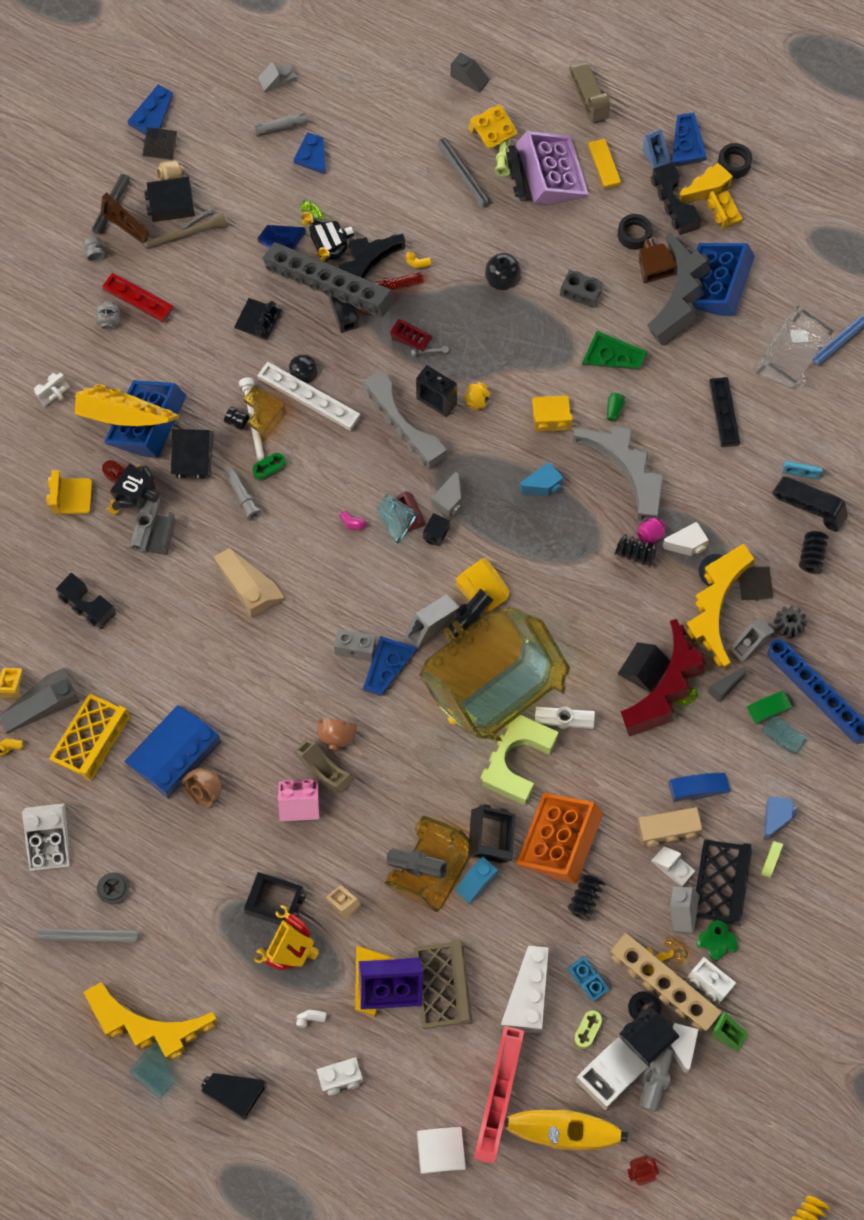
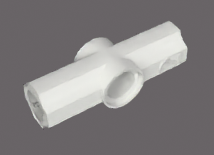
M566 706L561 708L536 707L535 722L547 726H558L560 729H568L570 727L593 729L595 711L572 710ZM567 715L570 719L563 721L560 719V716Z

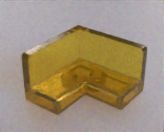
M254 385L244 398V403L257 410L248 421V426L260 432L261 439L265 441L285 416V404Z

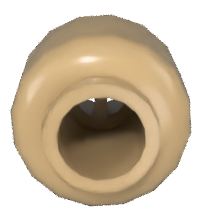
M176 160L162 162L156 170L159 181L184 176V168Z

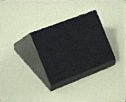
M637 642L619 670L618 675L651 693L671 661L656 645Z

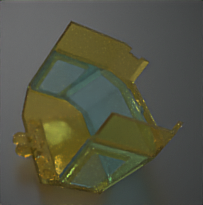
M507 607L486 614L465 631L457 620L454 621L452 625L459 635L455 638L451 630L445 628L443 632L450 642L425 661L419 674L436 704L466 732L480 739L502 741L501 737L497 736L496 733L553 689L562 694L565 693L566 686L564 684L566 675H569L570 666L543 620L512 607Z

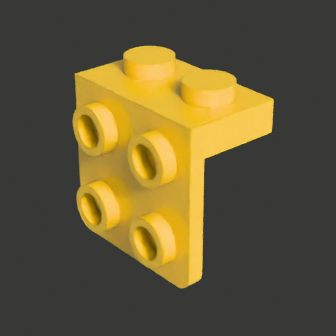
M501 104L491 107L486 112L470 119L468 129L471 134L477 132L488 149L517 135L515 126Z
M545 396L532 399L534 432L571 430L572 413L570 414L568 396Z
M52 470L51 477H48L50 494H47L46 498L47 506H50L52 514H89L91 510L92 480L89 478H62L59 470Z

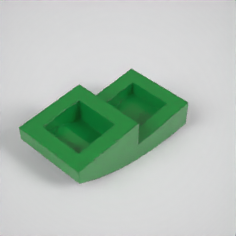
M784 691L777 692L746 706L756 725L772 716L776 717L792 709Z

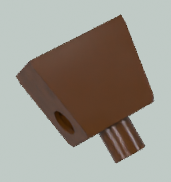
M652 239L645 240L643 242L644 248L639 252V264L643 283L676 275L677 263L665 244L654 245Z

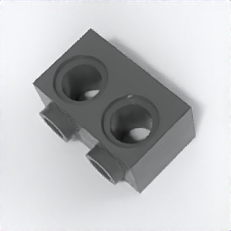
M569 269L561 286L560 296L594 309L602 292L603 282L597 278L585 276L579 271Z

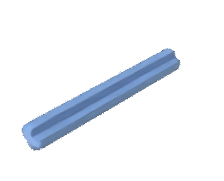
M860 316L814 355L813 363L817 366L823 363L864 328V316Z

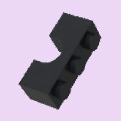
M70 573L56 588L57 598L66 605L68 603L71 605V609L80 616L82 614L86 617V621L92 627L97 626L102 629L116 614L114 606L101 595L94 601H83L82 597L88 589L86 584L73 573Z

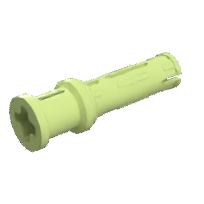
M511 138L500 144L499 153L496 155L497 167L495 168V174L505 177L510 175V163H508L506 152H509L508 146L511 144Z

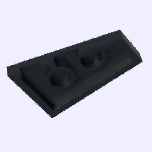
M516 145L508 146L509 152H506L508 163H512L513 169H510L511 179H515L516 186L513 187L515 197H519L520 201L527 200L524 179L521 175L522 166L518 159L520 155Z

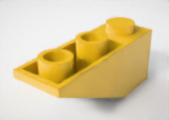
M719 163L713 167L710 166L701 177L695 178L688 188L685 187L681 190L679 201L687 204L708 199L709 192L712 191L715 195L722 193L731 186L733 176Z

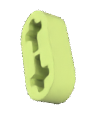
M773 841L761 872L762 876L771 878L783 846L782 843Z
M589 1011L584 1015L574 1037V1043L578 1048L587 1049L591 1046L602 1023V1017L597 1011ZM595 1016L598 1024L594 1023L590 1029L588 1028L589 1020L587 1018ZM585 1031L589 1032L587 1035L589 1042L585 1041L581 1044L578 1036H583Z

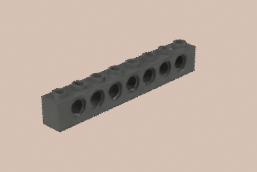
M276 242L272 244L262 257L268 271L276 272L286 279L295 280L300 285H307L315 291L324 292L327 296L338 298L343 303H350L358 309L367 310L372 315L383 317L395 302L390 289Z

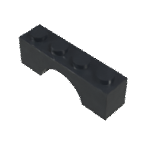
M671 162L653 168L651 183L654 187L656 186L658 197L665 204V211L672 219L673 228L677 229L679 235L699 229L701 218L694 205L684 204L674 196L673 190L679 184L680 175L674 163Z

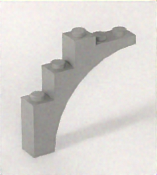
M621 426L612 427V432L607 433L602 430L590 431L586 428H574L572 443L587 446L602 453L623 471L635 493L637 521L644 522L650 517L657 519L663 475L656 472H644L647 452H642L639 449L628 450L631 429Z

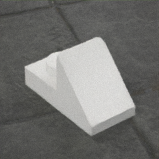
M664 846L651 862L678 885L683 887L695 873V870L680 858L681 853Z

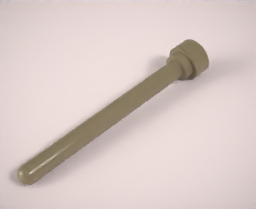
M223 213L218 214L212 221L145 241L143 246L145 248L154 247L214 227L226 228L228 227Z

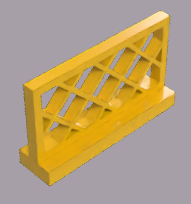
M89 693L49 757V760L83 776L84 779L91 782L129 721L130 713L120 705L118 707ZM91 701L97 702L99 708L89 711L88 706ZM109 709L115 711L112 717L105 719L104 711ZM100 713L102 720L92 723L90 716ZM87 717L89 725L79 728L78 722L80 719ZM103 725V732L95 735L93 728ZM90 729L92 737L82 740L80 732ZM77 734L79 741L69 744V737ZM93 741L94 747L92 750L85 752L83 744ZM80 746L82 753L71 756L70 749ZM67 750L69 758L57 759L60 752ZM83 758L84 763L81 768L74 767L73 761Z

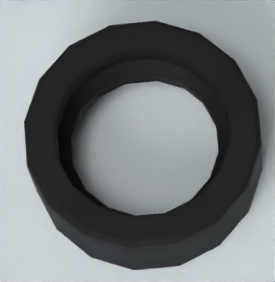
M730 143L720 150L717 163L726 169L733 178H741L750 170L752 153L743 144ZM730 154L740 155L744 158L745 165L732 167L724 159Z
M641 214L625 216L620 221L617 236L619 242L628 249H642L643 242L651 239V222ZM629 225H639L645 230V235L638 239L630 238L624 233V229Z

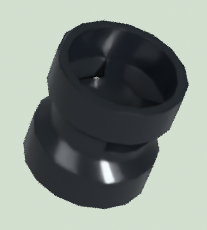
M231 406L225 414L224 423L228 425L233 424L235 428L243 430L248 422L249 414L244 411L239 412L236 407Z

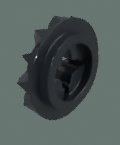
M647 991L634 994L628 1003L629 1015L633 1019L637 1018L640 1013L638 1010L641 1008V1002L645 1006L651 1005L650 1007L659 1015L661 1012L660 1001L654 994Z

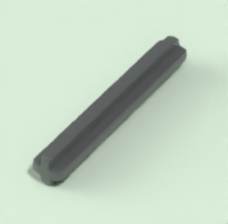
M123 173L120 174L110 193V196L117 202L130 180L129 176ZM99 213L92 226V231L96 234H101L108 219Z

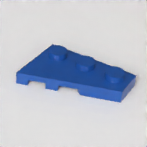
M158 84L128 119V125L145 135L148 132L162 128L163 119L169 109L173 93Z
M695 113L677 115L672 162L676 166L705 161L707 156Z
M380 636L363 691L382 696L416 652L417 647Z

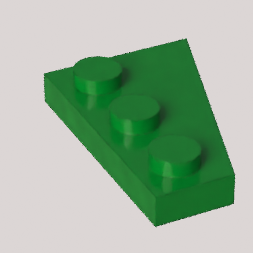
M596 331L582 361V365L640 370L647 351Z

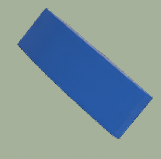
M725 773L684 776L670 779L668 784L673 803L687 799L697 800L730 792Z

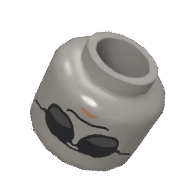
M103 302L102 305L97 307L96 323L103 329H114L120 323V308L114 305V302Z

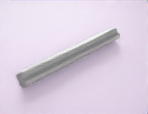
M39 929L38 939L40 941L138 942L139 933L132 930Z

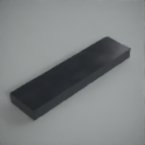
M728 377L712 378L709 380L720 445L721 447L739 446L740 440Z

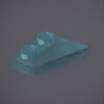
M387 493L377 509L393 541L399 544L418 513Z

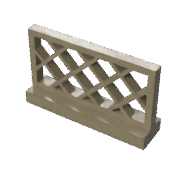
M461 939L452 940L449 943L414 947L415 958H420L419 952L428 951L433 955L426 964L421 961V965L424 966L423 973L428 969L435 975L429 984L423 981L426 988L422 990V1006H420L422 1028L473 1024L464 943ZM450 948L451 955L445 962L438 954L442 949ZM435 958L444 963L437 973L429 968ZM447 966L453 970V976L448 982L440 976ZM437 978L446 983L439 993L431 988ZM449 986L455 990V996L450 1002L442 996ZM429 989L437 995L431 1004L424 1001V995ZM439 998L448 1003L442 1013L433 1008ZM451 1006L457 1010L458 1019L449 1020L444 1016ZM432 1009L439 1017L435 1022L427 1023L426 1015Z

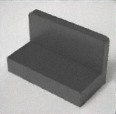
M169 512L168 517L156 515L148 552L167 555L176 522L174 513Z

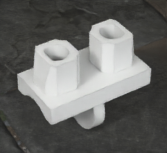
M52 373L47 379V384L44 386L38 384L34 388L35 394L42 406L46 407L56 398L59 401L64 399L62 393L69 389L70 386L62 373L58 375Z

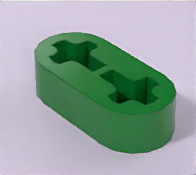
M274 453L257 462L252 470L254 477L259 481H263L281 472L286 467L285 457L281 453ZM277 459V461H280L281 464H274V460ZM258 469L264 470V474L258 472Z

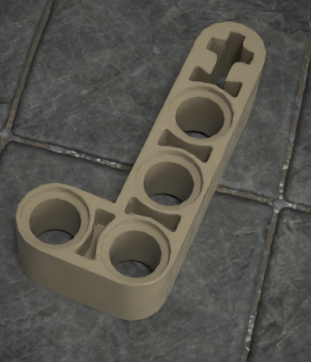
M584 61L570 65L571 78L590 122L593 123L609 118L610 101L607 93L601 94L588 62Z

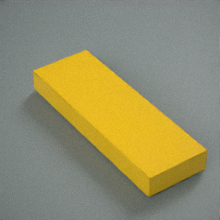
M605 138L588 142V148L603 189L620 186L621 180Z

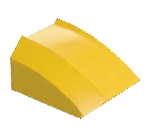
M486 558L480 559L464 572H461L456 578V586L469 601L480 589L493 599L492 603L483 613L493 610L507 600L510 594L508 587Z

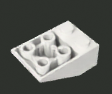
M65 803L24 808L22 817L29 871L70 866Z
M618 1037L577 1076L576 1082L606 1111L645 1071L648 1065Z

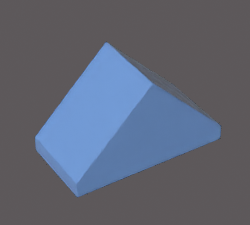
M662 129L646 134L644 136L643 151L653 168L671 163Z

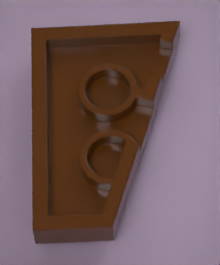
M106 192L102 196L100 214L144 244L148 240L149 235L147 228L140 224Z

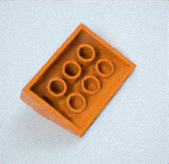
M543 793L516 865L559 881L577 885L604 812L594 802Z

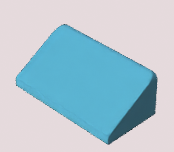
M784 460L782 472L820 479L823 469L819 466Z

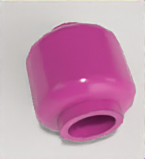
M650 517L638 526L637 535L642 543L648 541L649 545H653L664 538L666 526L661 519L658 520L655 517Z

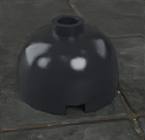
M499 253L491 257L487 262L485 278L491 287L497 290H507L509 287L516 286L520 281L521 268L514 256L507 253Z

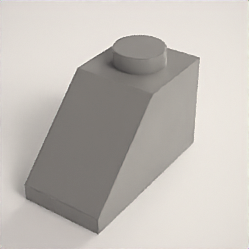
M457 472L431 498V506L448 519L453 514L456 515L461 509L459 474Z
M762 618L758 619L747 627L729 649L741 662H744L762 647L775 631Z
M673 886L670 909L674 932L694 934L700 895L693 888Z

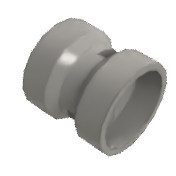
M90 237L84 241L88 261L97 262L105 257L104 250L101 248L102 242L100 238Z

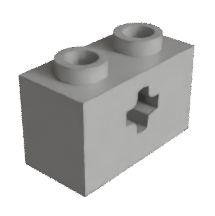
M337 629L334 643L335 655L367 661L373 660L376 635Z

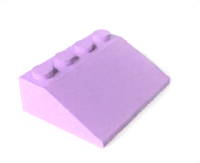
M526 131L516 144L534 203L552 204L587 197L589 193L571 136Z

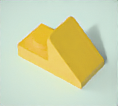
M2 669L0 675V698H20L19 685L23 676L22 669Z

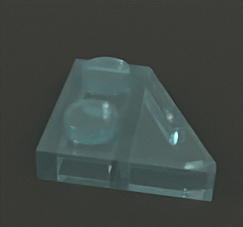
M156 1041L129 1070L133 1077L159 1099L174 1084Z

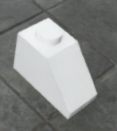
M695 522L665 538L663 548L691 556L695 553L701 554L704 552L709 540L699 524Z
M674 1023L672 1028L680 1037L668 1048L674 1051L673 1056L683 1072L688 1073L691 1067L698 1029Z

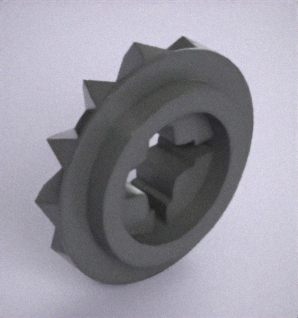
M108 873L97 884L99 898L110 905L119 904L123 899H126L129 892L127 879L119 873ZM108 885H111V886L117 885L116 888H117V890H118L119 893H117V892H116V893H115V892H112V893L110 894V893H109V892H110V889H109Z

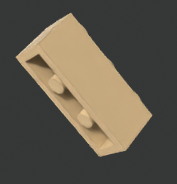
M697 807L640 817L637 821L642 846L655 847L659 843L666 841L668 844L678 842L682 838L693 840L698 838L702 832Z

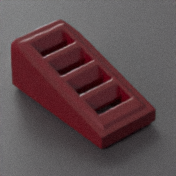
M401 319L396 321L390 331L392 340L423 352L432 339V335ZM422 337L423 340H422L421 343L419 344L418 341H419L420 338Z

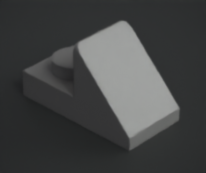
M271 62L260 74L258 80L264 92H268L297 81V78L290 63L276 68L274 63Z

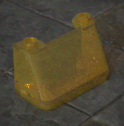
M423 815L415 827L419 841L414 850L421 851L429 857L446 861L448 864L446 876L439 879L423 874L422 876H415L404 869L402 871L393 870L387 875L384 884L427 909L439 912L470 859L468 856L469 838L460 828Z

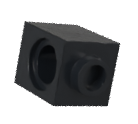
M433 513L423 530L425 542L440 547L450 529V520Z

